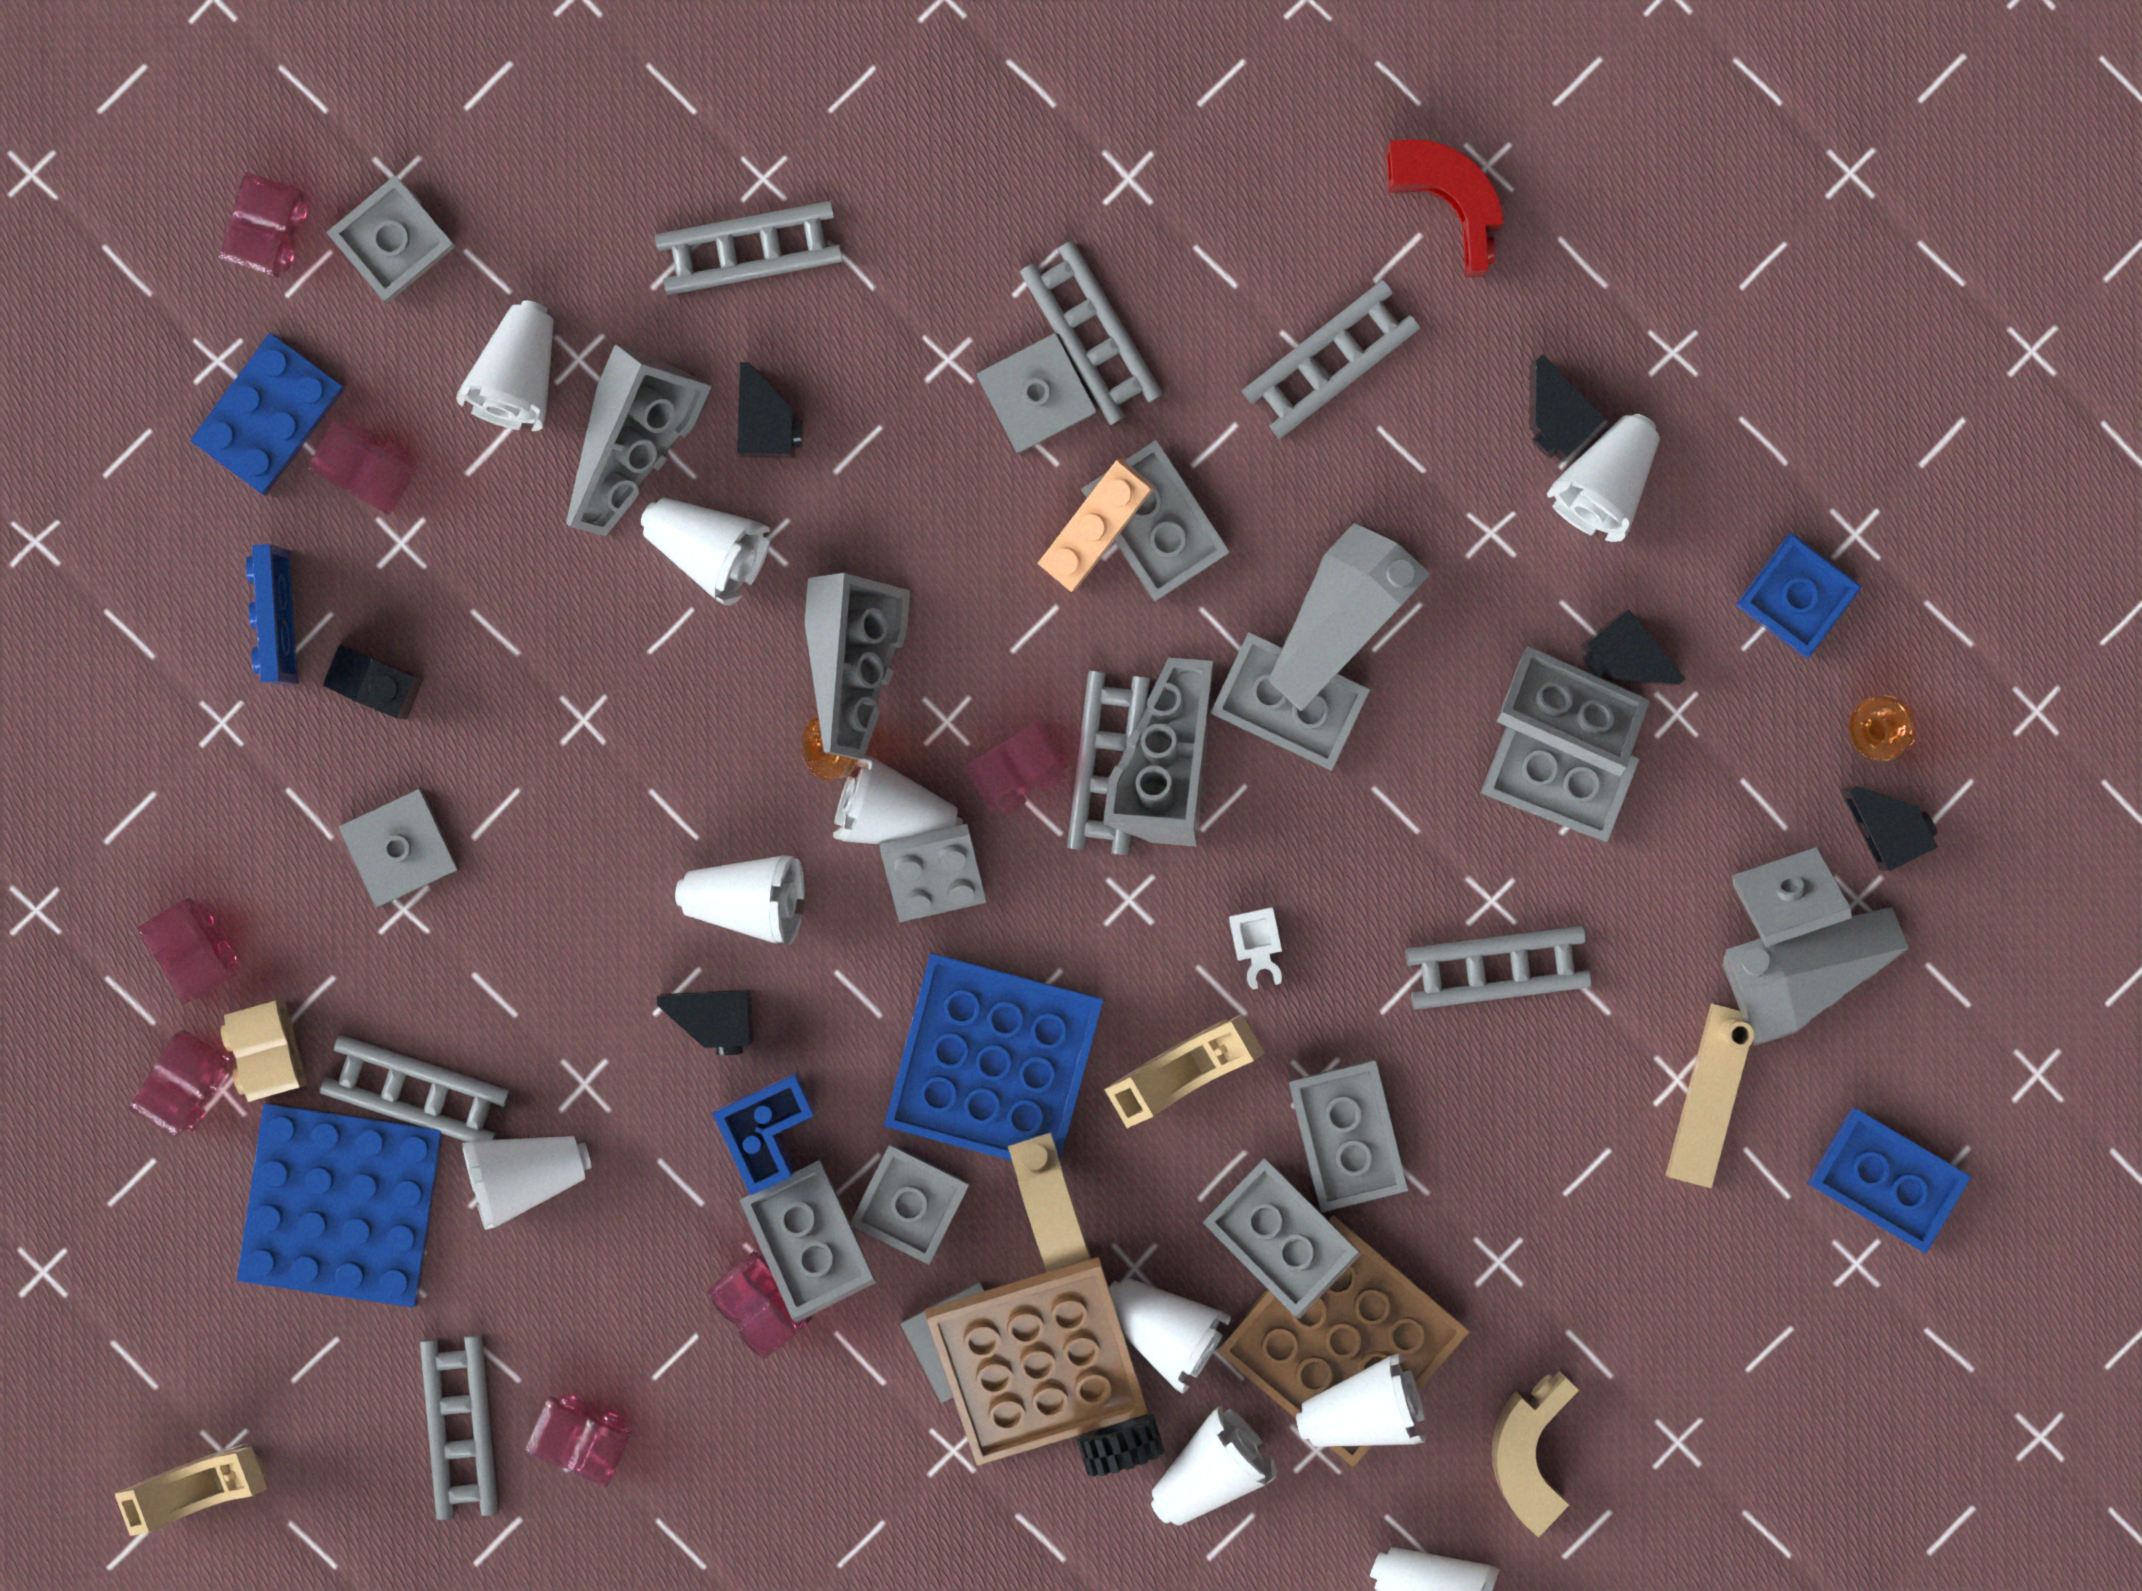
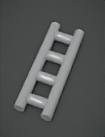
M831 201L655 234L658 252L672 249L677 276L663 278L666 295L843 262L840 245L826 247L821 220L834 218ZM803 224L808 250L782 255L777 229ZM760 233L765 259L738 264L733 237ZM716 241L720 267L694 272L689 246Z
M1071 240L1058 248L1064 259L1062 263L1043 274L1040 273L1036 264L1032 263L1023 268L1020 274L1109 425L1112 426L1125 418L1124 413L1119 407L1123 402L1142 392L1148 403H1151L1164 395L1076 244ZM1074 276L1087 300L1064 313L1051 289ZM1097 315L1110 338L1086 351L1073 328ZM1119 353L1131 372L1132 377L1109 390L1096 366Z
M1383 280L1379 281L1241 390L1251 404L1264 397L1277 413L1279 418L1270 424L1269 427L1278 439L1287 435L1420 330L1418 323L1411 315H1408L1398 323L1382 303L1393 294ZM1366 314H1369L1384 335L1363 351L1347 329ZM1334 341L1349 363L1328 378L1312 357ZM1299 369L1315 390L1293 406L1277 385Z
M1088 671L1067 848L1085 850L1086 837L1113 840L1111 854L1129 856L1131 834L1105 825L1104 821L1090 820L1088 817L1091 793L1107 795L1109 777L1094 775L1097 748L1123 751L1124 754L1128 746L1127 741L1133 729H1136L1147 707L1146 702L1148 700L1150 678L1133 676L1131 689L1104 686L1106 673ZM1102 704L1129 707L1126 734L1099 731Z
M1582 925L1405 948L1407 965L1421 964L1425 990L1411 993L1413 1010L1590 988L1589 970L1575 971L1572 945L1585 943L1584 927ZM1554 947L1557 974L1531 977L1527 951ZM1510 953L1513 980L1486 983L1483 956ZM1466 959L1469 985L1442 989L1439 962Z
M341 1034L338 1035L334 1051L347 1056L339 1081L325 1077L320 1088V1094L420 1127L441 1130L442 1134L466 1142L495 1140L496 1132L484 1129L483 1127L491 1103L505 1107L510 1090ZM364 1061L389 1069L381 1095L356 1087ZM406 1075L432 1083L424 1109L398 1101ZM449 1089L474 1097L466 1122L441 1115Z
M481 1334L465 1336V1350L439 1353L437 1339L420 1341L436 1520L454 1518L453 1504L480 1501L482 1516L499 1513ZM467 1368L470 1395L443 1397L440 1370ZM471 1412L474 1439L447 1442L445 1415ZM476 1457L478 1484L451 1486L449 1459Z

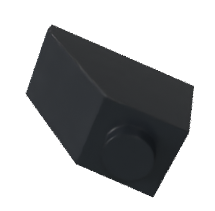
M1542 354L1530 365L1529 429L1536 435L1532 439L1535 446L1548 458L1551 459L1555 455L1561 461L1600 425L1605 418Z
M740 362L737 453L741 457L795 459V448L803 447V421H796L794 410L750 363Z
M1629 609L1620 612L1580 645L1587 653L1582 657L1583 661L1599 678L1605 675L1608 680L1666 686L1679 685L1686 679Z
M339 644L323 686L397 719L407 720L424 678Z
M1858 786L1846 787L1840 790L1879 870L1891 871L1938 848L1933 838L1937 835V829L1926 811L1920 812L1917 806Z
M751 989L668 993L656 996L657 1006L704 1048H716V1055L743 1054V1046H750L753 1043Z

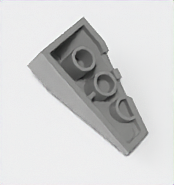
M615 344L597 384L566 524L575 529L606 537L639 496L638 487L652 469L655 468L659 471L668 460L664 457V454L680 435L685 438L695 426L712 386L651 355Z
M1353 523L1323 555L1316 576L1303 600L1301 610L1291 632L1288 634L1268 681L1294 706L1302 711L1402 606L1430 573L1397 542Z
M847 573L808 578L804 623L824 753L856 760L864 759L880 713L877 702L883 685L890 684L894 673L889 668L896 648L903 647L907 635L910 590Z
M1168 658L1146 702L1147 707L1136 729H1133L1127 741L1128 746L1118 766L1115 765L1109 777L1104 813L1105 825L1151 843L1197 847L1203 796L1213 661Z
M1893 907L1855 915L1851 919L1768 947L1765 946L1760 938L1726 949L1722 965L1744 1022L1753 1028V1045L1756 1046L1798 1032L1818 1014L1840 1001L1849 991L1863 981H1867L1906 952L1909 946Z

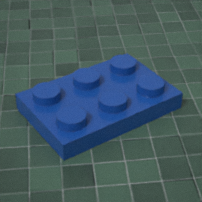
M269 333L190 441L266 496L345 390V387L279 338Z
M272 544L252 545V556H248L246 559V574L248 582L250 584L254 583L255 602H250L249 604L250 625L252 629H257L258 647H253L252 649L253 671L255 674H260V682L277 685L298 684L290 550Z
M1852 1107L1807 1184L1926 1254L1971 1176Z

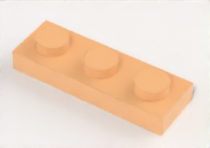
M1122 458L1116 460L1038 564L1069 591L1076 590L1151 494L1155 486Z

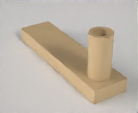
M1712 1003L1710 1005L1668 1163L1667 1177L1712 1189L1749 1046L1754 1040L1753 1028L1744 1022L1739 1010Z

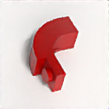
M1420 139L1391 140L1386 148L1389 193L1427 192L1445 200L1454 209L1461 223L1465 278L1483 277L1489 270L1488 264L1495 263L1494 238L1487 237L1486 232L1499 231L1504 224L1498 196L1487 176L1464 154L1444 144Z

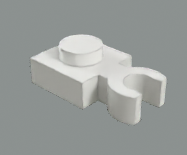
M1273 907L1228 916L1237 960L1251 959L1252 965L1247 971L1249 986L1253 990L1258 989L1256 975L1262 969L1271 971L1275 985L1281 984V971L1270 959V954L1282 952Z

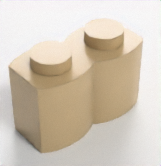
M284 999L224 1015L225 1025L221 1026L222 1041L226 1050L229 1052L233 1051L236 1057L237 1068L233 1069L234 1084L240 1095L245 1094L248 1102L308 1085L304 1064L295 1041L292 1021Z

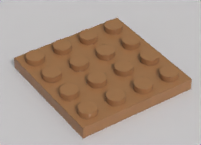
M1333 1213L1327 1219L1362 1253L1357 1260L1300 1319L1296 1318L1267 1289L1216 1349L1222 1357L1295 1419L1296 1414L1302 1412L1303 1402L1398 1353L1403 1354L1406 1358V1361L1399 1363L1402 1371H1412L1418 1391H1420L1470 1332L1462 1323ZM1373 1445L1328 1447L1354 1468Z
M1099 1257L925 1309L926 1320L977 1466L1148 1414Z

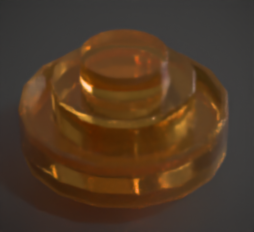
M1879 695L1865 699L1855 707L1850 715L1848 730L1851 742L1861 755L1868 760L1886 762L1899 758L1910 749L1915 739L1916 726L1912 713L1903 702L1896 697Z
M818 716L811 719L806 725L802 736V752L811 772L819 779L827 781L849 776L856 768L858 760L824 753Z

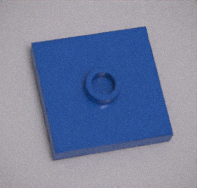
M1789 533L1735 603V606L1806 659L1811 656L1861 590L1862 586L1793 533Z

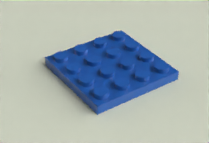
M930 952L884 1127L1012 1161L1008 1146L1051 1133L1059 1159H1061L1104 999Z
M269 1102L264 1103L237 1281L413 1308L417 1306L443 1138L441 1130L403 1122Z

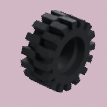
M1152 1414L1084 1433L1077 1438L1087 1475L1093 1477L1097 1475L1105 1476L1110 1472L1115 1474L1123 1469L1135 1468L1134 1466L1138 1464L1143 1465L1148 1463V1460L1158 1458L1165 1451L1155 1417Z

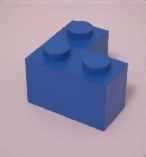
M799 1071L719 1107L712 1113L750 1196L792 1177L795 1172L778 1133L813 1117L817 1112Z

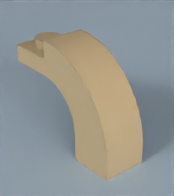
M1243 1014L1228 1021L1225 1019L1191 1036L1144 1063L1104 1090L1126 1128H1129L1154 1117L1183 1096L1209 1081L1255 1061L1265 1052Z
M1048 1133L1008 1146L1024 1205L1046 1271L1050 1272L1092 1259L1074 1208L1052 1134Z
M1560 1370L1554 1377L1548 1374L1538 1382L1532 1390L1531 1394L1534 1398L1530 1402L1524 1399L1517 1391L1514 1392L1500 1413L1492 1440V1463L1498 1486L1516 1516L1538 1538L1569 1506L1565 1498L1541 1476L1536 1462V1447L1542 1430L1579 1391Z
M242 1444L153 1476L115 1493V1497L129 1534L132 1536L152 1532L204 1508L229 1500L250 1497L268 1488L264 1481L265 1469L261 1459L254 1454L252 1446L248 1447L247 1444Z

